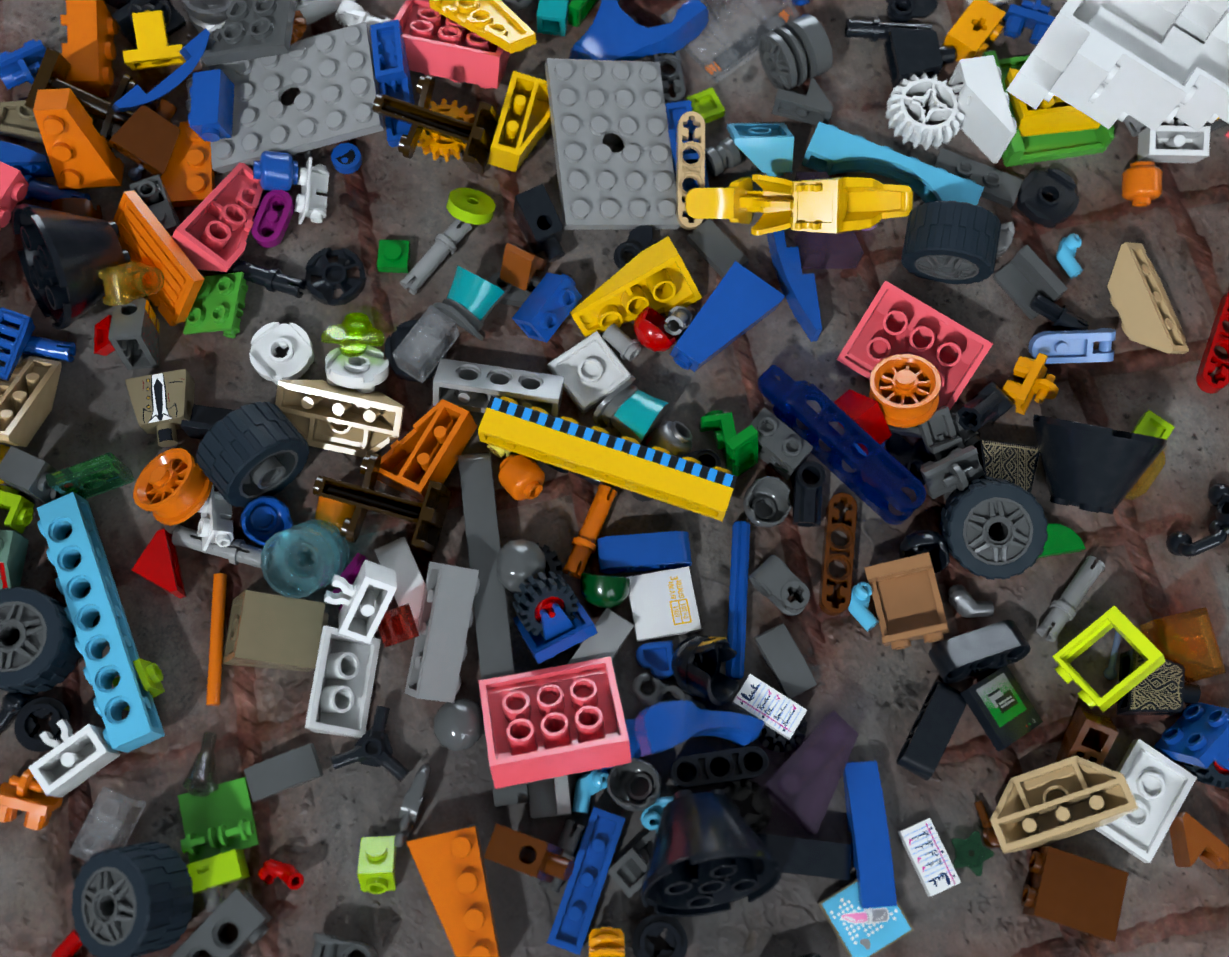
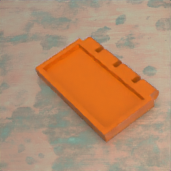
M135 190L125 191L113 221H115L119 229L120 238L118 240L122 250L126 249L131 258L132 266L126 268V270L137 284L141 285L143 292L148 294L150 301L154 306L158 307V311L171 327L185 322L205 279Z

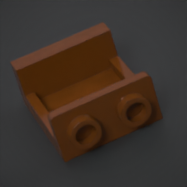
M1050 846L1037 847L1029 859L1028 868L1031 871L1029 885L1024 887L1021 895V904L1024 905L1023 914L1086 933L1088 936L1100 940L1115 942L1129 872Z

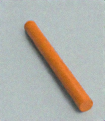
M215 573L213 575L207 706L220 705L227 574Z

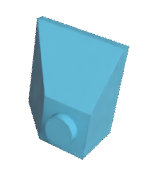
M785 123L727 124V131L734 144L763 173H766L768 176L779 177L783 176L784 172H792L794 136Z

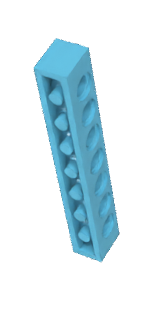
M71 492L37 507L40 520L37 522L38 528L46 538L49 546L46 550L47 557L56 568L58 577L55 579L58 590L64 595L66 600V617L74 626L77 635L74 637V643L79 653L83 655L86 667L83 669L84 675L88 683L93 686L96 696L93 698V704L97 713L103 718L105 725L103 736L106 743L114 750L128 753L165 736L153 697L150 692L144 690L133 664V661L137 660L139 655L89 502L78 494ZM72 529L70 536L65 539L68 531ZM81 558L80 564L74 568L75 562ZM91 586L89 594L84 597L85 590ZM100 615L99 623L93 627L94 619ZM110 644L109 653L102 657L104 648ZM120 675L118 685L112 688L113 679ZM129 705L130 712L128 716L123 720L122 711L126 706Z

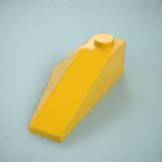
M669 236L641 251L575 307L570 314L586 337L596 331L598 333L604 332L614 323L620 328L622 323L634 321L647 306L652 307L659 314L665 313L667 316L673 307L678 305L688 307L702 299V296Z

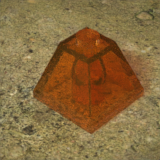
M1206 607L1154 619L1141 625V633L1164 655L1166 660L1184 666V680L1188 683L1226 673Z

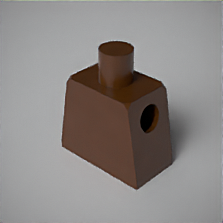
M160 99L154 111L142 104L111 137L107 145L152 174H159L161 176L166 170L180 134V129L170 122L177 108L165 99Z
M497 823L483 857L552 883L554 877L567 881L574 868V861L562 856V848Z

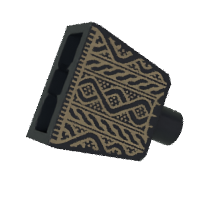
M980 440L974 446L977 449L978 459L985 474L979 477V479L983 477L1006 479L1031 493L1040 453L1039 447Z
M1135 649L1120 654L1118 683L1145 662ZM1165 659V663L1117 701L1116 714L1166 716L1181 713L1183 702L1191 704L1199 702L1201 689L1199 685L1184 682V666Z

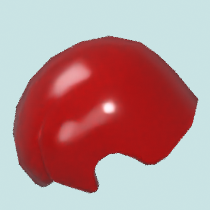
M649 306L636 317L634 322V332L637 340L644 347L655 352L667 351L673 346L679 335L668 334L664 328L666 319Z

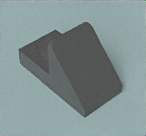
M811 78L806 95L799 94L794 90L778 88L771 114L817 126L819 121L825 124L829 123L833 106L815 79Z

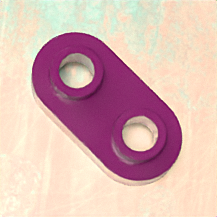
M272 190L264 196L253 221L251 232L256 243L262 247H275L284 238L295 210L293 200L286 191ZM279 206L284 207L281 211H275ZM267 232H274L271 236L265 237Z

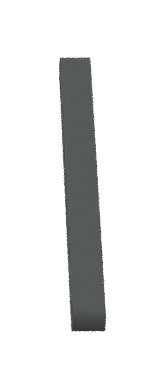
M490 452L458 455L470 569L479 570L478 578L480 585L478 593L474 596L473 605L481 680L515 674L506 587L497 578V556L501 549L491 455ZM491 774L495 807L529 803L527 783L495 789Z

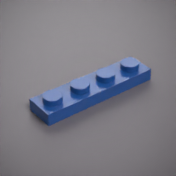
M593 807L574 862L573 872L567 882L547 941L548 944L580 955L626 818Z

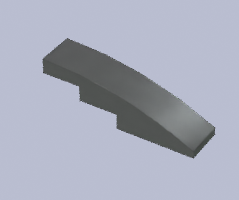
M947 406L937 408L932 418L918 425L930 461L937 462L947 457L950 451L959 447L965 448L962 437L957 436L949 407ZM956 489L948 493H945V499L947 500L949 495H952L956 491Z

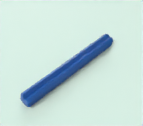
M735 521L732 526L727 640L730 647L737 652V655L732 660L726 661L725 675L735 680L743 678L745 662L750 523L746 521Z

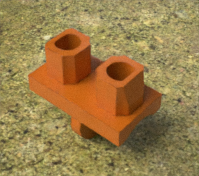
M26 769L21 777L12 775L9 783L4 782L0 785V822L15 820L18 810L26 812L24 826L37 831L48 825L52 812L62 805L63 797L47 796L30 769Z

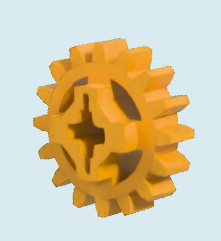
M445 98L442 99L441 105L431 101V109L429 110L461 121L474 123V114H469L468 106L466 105L459 108L457 100H454L451 105L447 104ZM422 129L417 146H422L424 155L432 152L433 160H437L440 155L444 156L445 162H449L450 155H454L458 160L460 159V152H465L466 144L430 131L427 136V130Z

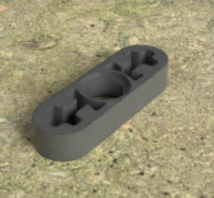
M679 50L664 55L663 53L653 54L652 60L653 62H660V68L668 64L676 69L672 74H665L661 71L665 103L684 101L685 84ZM670 84H673V93L676 95L674 98L668 93Z

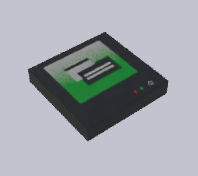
M1007 665L961 692V695L998 752L1007 748L1043 722Z

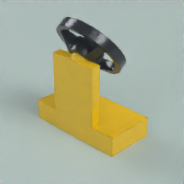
M131 0L128 6V14L134 25L137 49L123 51L124 63L132 70L184 64L186 60L179 53L184 46L182 44L168 46L166 28L169 26L172 16L168 2L166 0H159L160 2L155 6L145 4L140 7L133 4L135 0ZM163 6L166 7L168 13V20L166 23L164 21L163 11L160 10Z

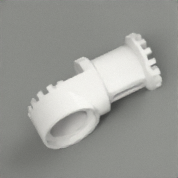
M343 0L335 16L337 21L340 20L339 24L344 23V27L366 22L370 27V25L392 21L390 18L383 20L370 16L369 12L364 11L359 4L351 0Z

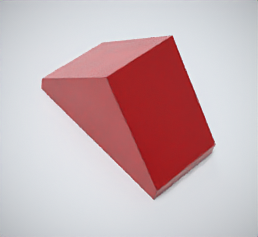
M851 389L826 408L827 412L867 455L892 435L878 401Z
M157 530L131 570L180 599L184 598L186 593L176 545H173L172 535L167 530Z

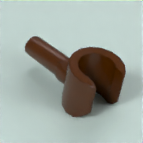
M982 800L975 802L974 805L983 826L982 840L984 845L989 848H1001Z

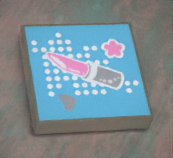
M857 878L817 902L848 957H872L914 930L898 903L897 906L862 908L859 905Z

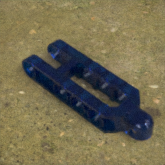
M771 365L759 376L757 380L758 389L774 405L772 410L776 417L812 445L811 453L884 521L893 525L902 524L911 516L913 511L923 504L926 499L924 485L813 383L805 380L794 381L776 365ZM775 375H778L780 377V381L775 377ZM814 400L818 402L821 412L817 413L807 404V401ZM798 418L809 430L800 429L796 424V419ZM835 421L842 424L845 430L844 434L841 435L829 423ZM819 439H821L828 447H830L832 451H824L823 449H821V447L819 446ZM856 443L865 445L868 449V456L865 457L853 445ZM842 460L856 472L851 473L844 470ZM909 487L913 489L916 493V501L912 503L911 499L901 488ZM890 503L897 510L904 512V514L899 516L892 514L889 511L888 504Z

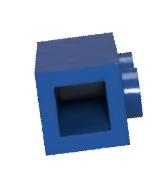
M221 69L194 72L192 85L189 90L191 112L188 114V123L191 129L204 141L217 142L220 139L232 138L233 82Z
M547 272L512 319L529 338L548 342L583 296L575 288L576 283L571 277L566 274L559 275Z

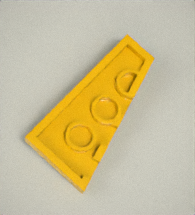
M429 0L431 9L511 54L537 44L536 33L501 0Z

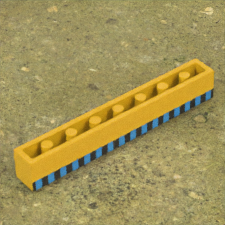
M491 396L478 428L481 442L722 522L737 480V476L731 475L732 473L725 468L706 467L700 465L701 463L692 457L685 456L679 458L670 455L668 450L661 447L653 446L649 448L639 445V442L631 437L623 436L618 438L609 435L608 431L600 427L592 426L588 428L581 426L570 417L562 416L557 418L548 415L546 410L532 406L527 408L520 406L517 401L509 397H501L499 399Z

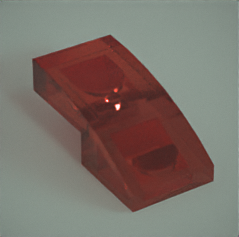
M409 604L386 611L378 626L384 647L419 636Z

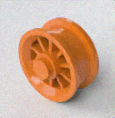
M911 354L893 355L883 359L873 368L870 375L869 398L878 401L888 425L900 428L915 427L927 422L935 414L939 404L941 377L936 367L920 356Z
M173 448L159 454L143 469L135 483L133 498L136 505L141 509L152 511L155 519L161 524L172 526L186 521L203 506L210 495L213 484L198 464L195 463L193 456L188 451L182 448Z

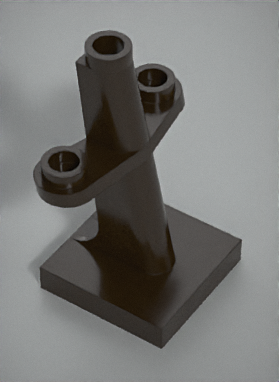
M47 47L25 106L33 112L38 90L70 88L87 113L104 120L100 135H104L106 140L109 141L112 137L111 133L114 125L121 128L134 114L131 111L115 112L111 107L134 88L137 82L132 81V77L125 74L121 79L112 102H109L65 82L71 65L61 53Z
M426 75V77L420 76L416 87V93L420 94L418 106L384 94L376 95L373 103V112L412 125L408 135L403 134L399 141L398 151L403 153L404 157L412 158L422 129L466 144L462 161L471 172L483 174L499 121V116L491 104L480 101L474 123L461 121L429 110L435 87V77L431 75Z
M372 453L371 456L365 455L362 460L360 473L365 475L362 487L325 476H318L313 487L314 495L356 507L352 518L347 517L342 525L341 536L345 537L346 541L351 543L357 541L367 511L369 510L417 524L411 545L422 551L435 554L452 492L442 483L429 481L423 503L375 491L374 488L381 464V456Z

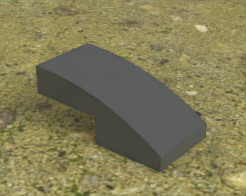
M780 623L754 637L766 665L772 669L783 695L792 699L817 685L802 653L784 623Z
M314 743L287 751L243 769L253 802L262 801L284 790L296 788L324 775Z
M651 830L608 870V874L629 898L642 887L657 830Z

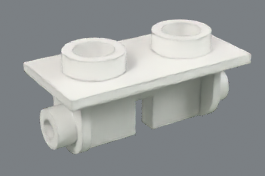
M309 157L305 167H300L298 171L297 185H301V194H297L295 201V212H299L298 224H302L305 217L311 218L310 220L313 223H322L326 217L327 197L317 195L316 192L327 194L329 172L325 165L317 164L315 167L312 166L311 157Z
M212 485L206 502L197 511L201 513L197 535L202 537V551H206L210 543H215L219 547H228L234 539L233 520H230L232 517V505L227 503L219 491L215 492L214 485Z

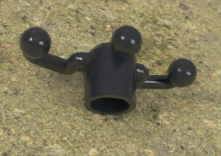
M1218 483L1209 489L1208 499L1212 505L1217 507L1215 512L1216 519L1209 525L1208 531L1210 535L1192 542L1191 536L1182 531L1173 532L1166 540L1167 549L1171 554L1192 557L1225 542L1227 535L1229 536V485Z

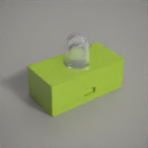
M234 849L186 865L189 876L192 879V891L194 895L202 894L204 907L210 913H213L225 900L223 885L250 877L244 850Z

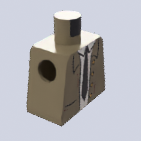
M185 368L125 379L139 426L147 434H157L159 446L171 447L177 445V430L182 429L180 427L182 420L190 421L194 405L195 380Z

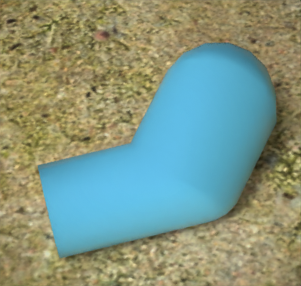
M1075 233L1062 238L1056 254L1057 261L1070 279L1083 272L1082 267L1075 259L1077 248L1082 245V240Z
M862 581L858 582L851 589V600L848 610L868 632L879 623V620L868 609L870 595L873 592L872 587L867 582Z
M592 770L577 780L572 807L573 812L589 813L591 796L607 788V777L609 775L607 771Z

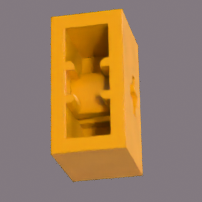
M973 0L947 33L942 46H954L955 60L957 62L960 59L982 57L983 53L989 48L987 44L991 39L995 42L1004 29L1001 22L1006 12L987 0Z

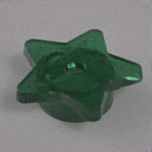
M974 831L966 840L952 838L951 842L955 848L953 867H968L976 876H981L983 862L993 857L994 852L982 845L980 833ZM970 850L974 852V856L972 857L968 854Z

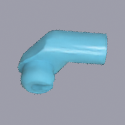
M673 796L659 797L652 806L644 809L641 815V823L646 829L657 830L661 812L667 804L673 801Z

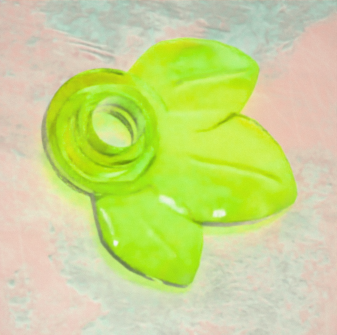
M359 312L347 314L342 324L329 326L321 335V342L339 344L341 354L347 357L361 356L366 352L368 346H382L385 341L383 332L373 328L369 317Z

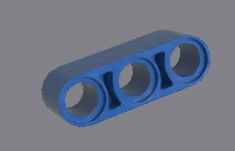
M687 531L615 535L597 539L600 573L615 574L667 570L692 565L689 532Z

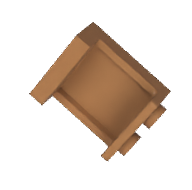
M929 552L864 567L867 580L873 590L872 596L881 629L882 643L885 647L891 646L892 650H900L911 647L910 641L924 639V643H932L943 640V634L950 633Z

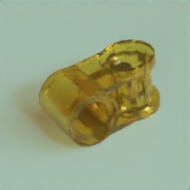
M137 261L106 267L98 271L99 278L103 279L105 290L103 303L109 306L128 304L133 300L156 294L162 289L164 284V276L159 268Z

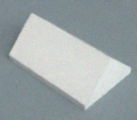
M323 626L305 723L306 729L314 733L361 738L365 734L381 639L373 637L371 643L368 644L339 634L338 628Z

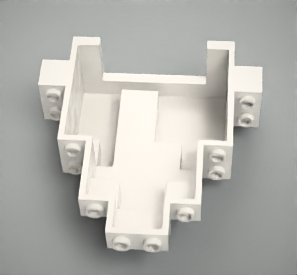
M1067 0L1006 91L1035 110L1043 99L1049 102L1055 95L1107 129H1110L1117 119L1123 122L1128 115L1153 131H1156L1163 122L1169 124L1174 117L1197 131L1207 121L1212 124L1218 117L1229 124V0Z

